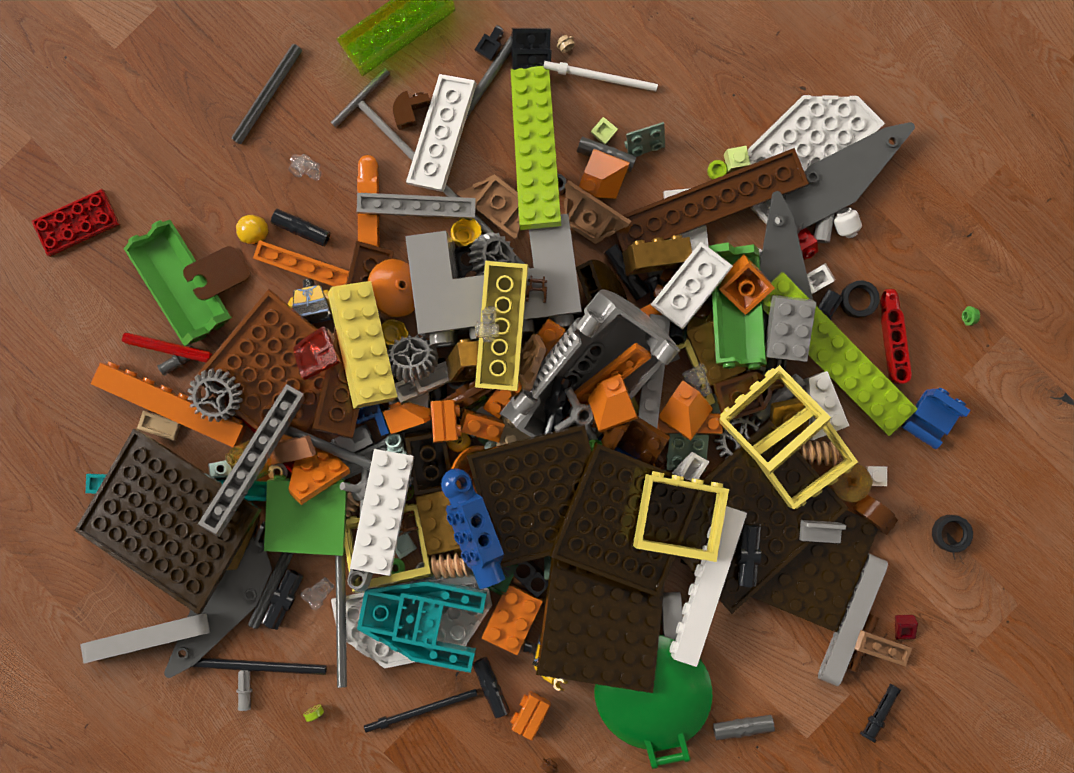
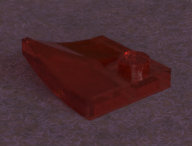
M325 326L305 337L293 348L298 369L304 380L341 363Z

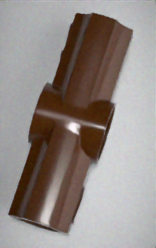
M475 380L455 390V393L441 401L455 400V405H459L460 409L466 408L479 401L480 397L494 389L475 387Z

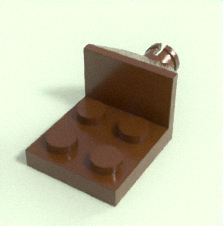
M746 369L741 375L713 383L720 413L724 412V409L727 407L732 408L736 404L735 400L740 395L749 393L751 391L749 388L756 381L761 382L765 376L756 371ZM777 379L733 419L765 410L772 397L771 392L784 388V384L780 383V380Z
M638 417L603 431L602 434L604 436L601 441L603 446L613 450L619 447L636 459L653 465L670 439V436ZM594 420L591 427L598 430L596 421Z

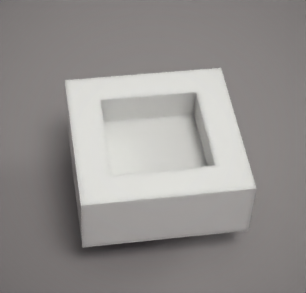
M866 466L865 485L887 486V467Z

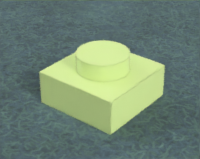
M603 117L592 129L591 134L606 145L618 129Z

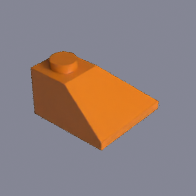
M593 149L579 187L594 197L616 199L630 162Z
M744 254L732 265V269L724 277L718 289L746 315L771 293L775 287Z
M621 374L601 381L588 397L600 433L638 418Z
M682 381L658 419L691 441L713 408L698 390Z
M399 401L388 405L390 409L383 412L391 434L432 420L431 408L409 402L401 404Z

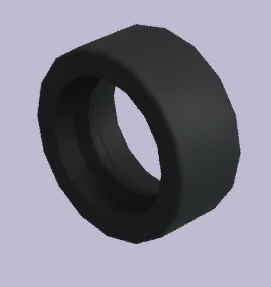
M865 280L855 281L847 285L840 295L843 297L840 303L842 310L848 316L854 318H863L872 314L878 308L880 302L877 288ZM863 288L869 293L871 302L865 310L858 311L850 306L848 297L852 290Z
M945 515L935 521L932 527V538L939 548L948 552L958 553L970 546L973 540V529L966 519L957 515ZM949 522H956L963 529V537L958 544L949 545L942 539V529Z

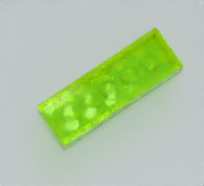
M390 0L336 38V40L363 77L456 11L453 0Z

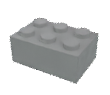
M772 295L765 339L767 357L807 362L816 308L815 301L812 299Z

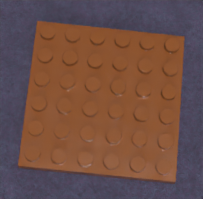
M268 289L197 375H201V372L204 370L208 372L213 368L215 373L218 369H221L222 375L225 372H229L228 378L234 376L236 379L233 383H240V386L236 389L242 390V394L239 395L242 398V402L238 403L240 408L235 410V413L256 430L263 422L285 385L291 386L304 394L305 401L289 426L305 432L315 419L332 341ZM213 381L216 382V384L219 387H225L223 384L217 381ZM213 393L215 397H218L221 394ZM229 393L224 395V404L226 406L229 404ZM284 434L280 440L291 439L292 437H289Z

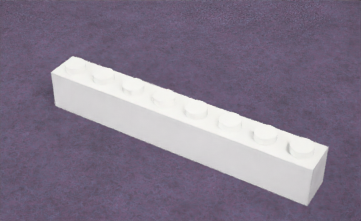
M726 506L717 562L702 560L701 564H698L696 567V580L694 584L690 585L688 592L690 598L688 603H685L683 606L682 614L684 616L682 622H679L676 628L677 638L676 641H672L670 646V653L674 660L695 667L698 665L747 515L743 511ZM711 526L708 530L707 538H709ZM708 543L707 546H703L702 550H707Z

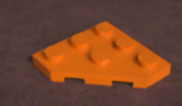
M314 447L315 455L295 460L288 488L289 493L302 505L350 474L349 467L337 456Z

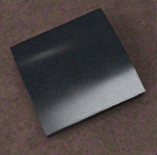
M511 28L513 70L544 66L545 61L551 62L550 28Z

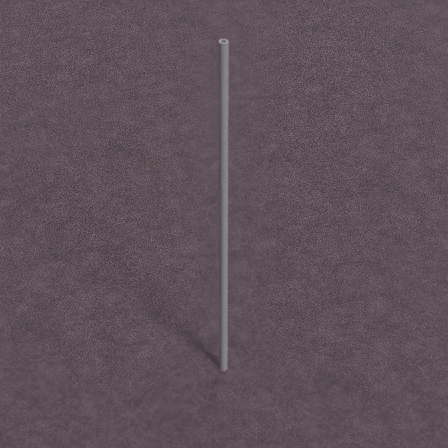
M361 101L358 107L413 161L415 152L364 101ZM447 185L445 186L444 193L448 197H458ZM475 214V220L480 224L481 231L484 234L492 233L493 231ZM518 256L514 258L518 264H525Z

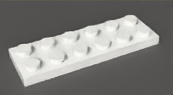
M439 74L406 180L408 185L444 192L477 85L475 80Z
M374 449L350 569L391 576L414 456Z

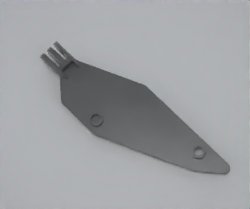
M912 122L885 127L810 165L804 172L809 185L785 195V201L794 217L797 234L802 229L855 203L914 131L915 125ZM889 140H892L894 142V145H891L889 143Z
M775 191L772 194L760 260V271L770 282L781 272H784L809 299H813L794 217L781 192ZM776 217L780 219L779 224L775 222ZM763 310L765 333H767L769 315ZM768 357L765 372L770 371L772 368L776 369L779 365L785 370L787 359Z
M260 520L258 521L236 570H226L202 614L207 613L210 633L177 641L164 671L165 677L171 678L195 665L257 606L272 571L267 551H264V540H261L265 532L264 521L255 538L254 535L260 523ZM190 610L188 617L199 614H196L195 612ZM181 650L186 652L185 656L180 653Z

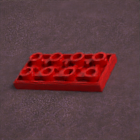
M103 189L31 221L45 253L49 257L120 225Z

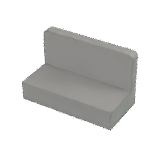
M801 520L799 540L841 543V531L846 529V525L839 522Z

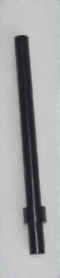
M473 689L394 716L378 718V721L364 725V730L366 733L377 729L383 730L389 728V725L477 697V690Z

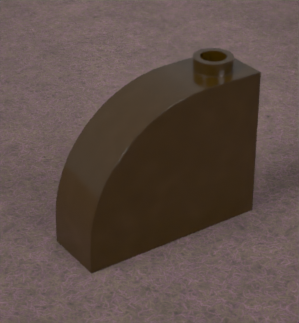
M589 260L576 267L588 304L600 290L611 291L628 301L620 281L605 263L599 260Z

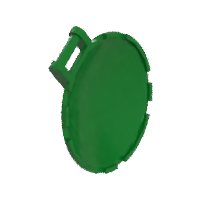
M659 635L653 693L596 684L594 687L596 706L605 725L615 736L627 744L647 750L652 769H656L660 765L691 761L687 741L695 736L705 724L711 710L713 697L711 678L701 658L697 667L674 660L670 653V646L672 641L676 640L664 637V635ZM681 747L682 753L656 758V751Z

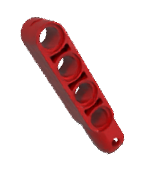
M885 289L880 303L888 377L894 384H904L909 382L912 377L904 314L900 308L898 292L895 289ZM890 313H893L896 317L894 323L889 320ZM893 332L897 333L898 340L896 342L893 341L891 337ZM896 351H898L901 355L899 361H897L894 358V353ZM899 370L903 373L902 380H899L897 378V372Z

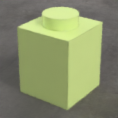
M747 146L727 149L724 153L727 173L750 165Z

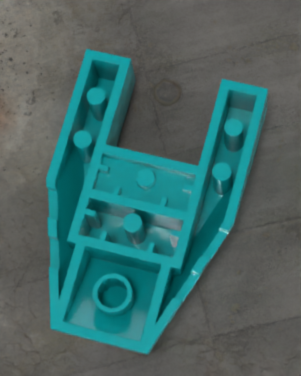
M429 581L367 589L364 592L357 630L389 646L390 649L401 653L411 661L471 673L476 648L437 641L443 607L448 606L483 614L488 590Z

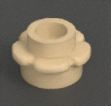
M567 35L562 36L558 40L557 48L562 53L570 51L575 46L574 38Z

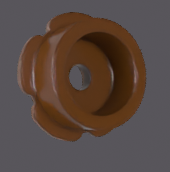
M551 758L543 759L540 767L545 772L555 773L559 771L556 768L558 764Z

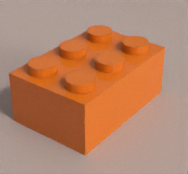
M510 583L506 593L502 592L505 595L500 596L482 634V639L518 655L543 599L542 597L537 598L531 592Z

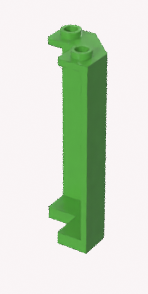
M159 220L151 225L152 228L146 235H135L129 238L124 250L179 339L187 347L206 338V334L212 330L222 328L231 319V316L218 295L205 301L199 300L196 297L193 289L204 287L207 284V280L203 276H196L187 283L183 276V270L187 265L196 260L172 221L162 222V220Z
M729 242L709 245L711 250L731 265L745 254L760 270L759 249L754 244L733 247ZM719 284L712 292L716 363L725 369L735 367L760 369V365H767L763 302H759L745 315L718 289Z

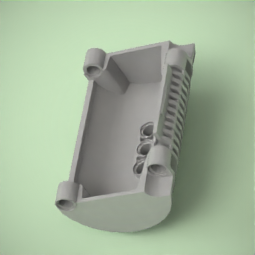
M600 290L584 309L585 315L574 321L545 359H543L532 390L527 391L522 387V392L516 393L500 414L509 419L517 429L528 436L542 435L546 418L544 404L551 394L555 376L567 378L570 375H574L571 378V387L575 391L629 347L638 343L651 352V359L623 379L632 399L662 363L668 365L680 349L655 321L635 305L611 291ZM593 346H599L595 350L591 349ZM583 360H584V361H587V362L584 363V364H579V362H581V361H583ZM583 411L579 414V418L582 417ZM594 415L590 425H592L595 420ZM592 427L598 439L602 432L600 433L597 429Z

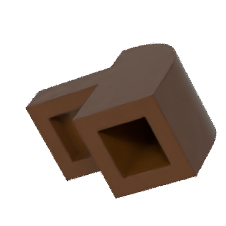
M407 91L398 95L393 104V114L398 130L417 125L413 110L430 106L431 101L428 93L419 92L411 98Z
M866 493L862 495L853 507L860 516L875 525L885 535L895 527L898 521L890 509Z

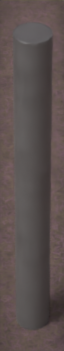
M384 68L331 123L337 127L390 72Z

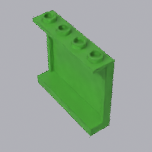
M274 475V478L268 479L264 551L343 556L346 553L347 491L341 490L340 484L344 482V479L342 478L302 505L289 493L290 479H286V475Z

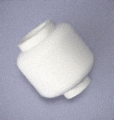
M844 208L836 213L834 225L837 233L840 236H846V238L856 236L857 232L862 228L858 212L851 208Z

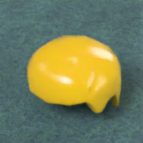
M246 215L240 218L236 224V234L240 241L247 244H255L259 240H265L268 234V225L259 216Z
M465 218L455 222L450 231L452 240L460 247L473 244V241L482 234L481 226L477 220H467Z
M390 319L381 324L386 347L389 348L390 344L394 345V340L400 341L401 336L408 338L409 332L403 322Z

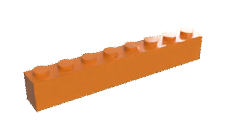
M111 361L99 364L91 385L233 448L239 447L248 427L242 424V419L232 416V419L228 418L227 420L222 418L220 422H217L215 418L212 422H209L208 416L201 419L202 413L195 414L197 408L190 407L193 401L187 400L188 395L172 393V388L161 385V387L154 385V380L147 377L143 379L136 377V372L129 369L123 371L119 369L120 365Z

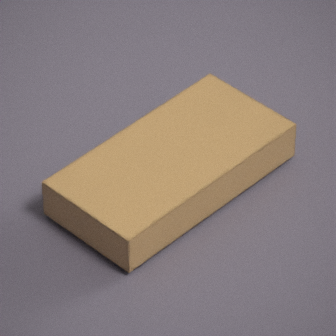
M143 410L137 429L176 441L181 424L161 415Z

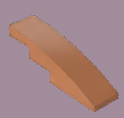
M310 436L280 440L264 466L315 455L316 452Z

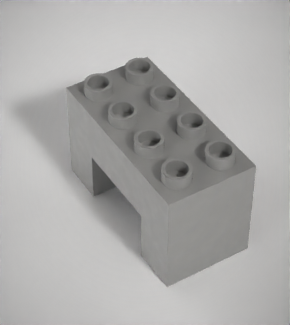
M561 214V226L529 229L534 268L528 269L527 285L530 286L528 279H530L531 275L534 279H543V276H545V280H547V283H545L547 298L546 303H543L544 293L542 291L532 290L529 292V302L525 301L523 336L536 334L535 325L544 324L548 318L567 331L574 323V319L582 317L569 215ZM447 231L405 236L418 334L430 339V345H435L436 348L456 346L459 343L458 335L470 334V340L478 341L484 275L459 278L454 254L456 249L455 242ZM532 283V287L542 288V283Z

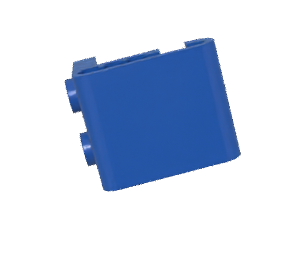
M942 388L927 389L915 405L917 411L904 422L902 428L932 448L937 449L943 443L940 441L942 436L949 434L959 417H967L970 409L965 407L966 403L951 398L949 396L950 393Z
M382 403L360 407L356 425L376 419L381 436L391 434L383 414L386 410Z

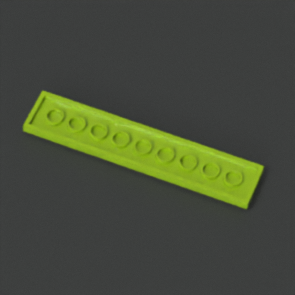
M544 66L527 69L519 68L517 70L511 69L520 230L561 226L550 71L545 69Z
M781 272L771 282L775 289L762 300L763 310L769 315L772 295L809 298L784 272ZM816 306L808 355L825 372L827 371L830 378L890 436L917 411V408Z

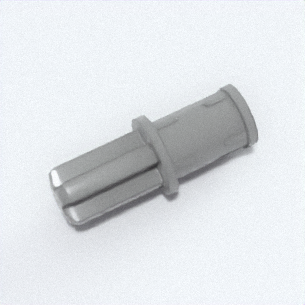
M247 670L238 672V689L236 692L238 693L239 711L251 709L250 692H252V688H250V671Z

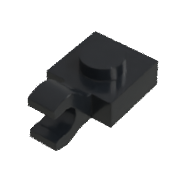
M496 25L490 36L484 34L474 49L475 52L491 62L501 47V43L498 40L504 33L503 28Z

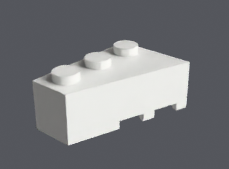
M821 372L805 378L806 386L804 391L831 417L830 423L833 428L838 431L848 427L849 423L828 372ZM813 416L809 419V426L815 421ZM821 429L810 440L823 437L826 433Z

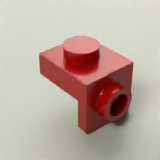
M807 228L802 229L798 233V239L803 260H806L818 253V242Z

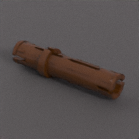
M869 614L862 631L873 634L879 618ZM854 649L847 668L858 672L862 658L866 656V653Z

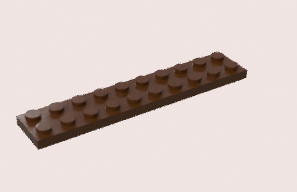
M793 148L626 213L623 216L629 219L631 223L628 227L616 231V235L623 252L628 249V246L633 245L635 241L645 240V243L652 242V239L661 237L664 240H669L672 236L682 235L771 200L772 194L775 191L785 195L806 187L809 183L796 150Z
M356 241L346 285L367 282L372 269L385 260L393 259L394 251ZM335 328L312 430L352 439L360 408H353Z

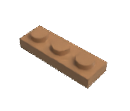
M860 630L854 648L860 652L905 667L912 650L909 646Z

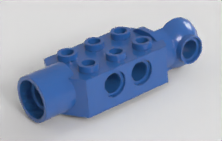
M458 468L451 469L445 473L441 483L442 491L450 501V505L446 507L447 520L452 525L454 539L461 548V557L467 566L472 569L479 589L487 588L506 579L500 565L504 553L483 498L475 492L471 477L464 470ZM457 480L461 483L460 489L457 487Z

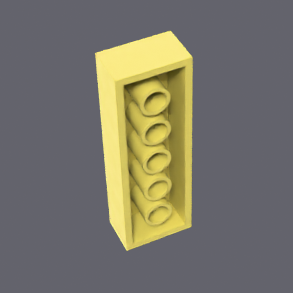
M485 261L475 383L477 388L518 390L528 264Z
M371 281L331 287L328 297L353 408L392 402L398 396Z

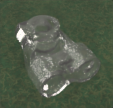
M297 154L292 155L289 170L293 175L302 177L305 173L316 181L320 179L319 163L310 160L305 154L301 156Z
M485 307L482 310V321L476 322L475 336L476 338H483V342H493L495 337H498L499 324H495L496 307Z
M701 363L685 371L682 375L686 382H689L693 388L705 397L713 391L706 376L707 369L704 363ZM705 384L704 388L700 390V385Z
M324 577L313 587H307L301 593V597L309 603L312 609L318 610L323 605V600L334 589V585Z

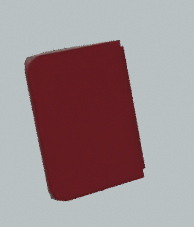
M895 615L896 640L916 639L918 623L915 616Z

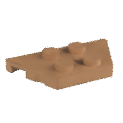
M495 174L463 191H458L457 196L461 198H476L475 210L516 241L520 227L517 191Z
M568 180L566 182L564 214L569 215L570 228L596 244L602 241L605 237L615 234L616 231L628 227L631 223L629 219Z

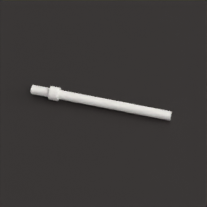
M544 62L545 69L557 71L558 74L562 75L567 73L655 92L658 86L655 83L568 66V63Z

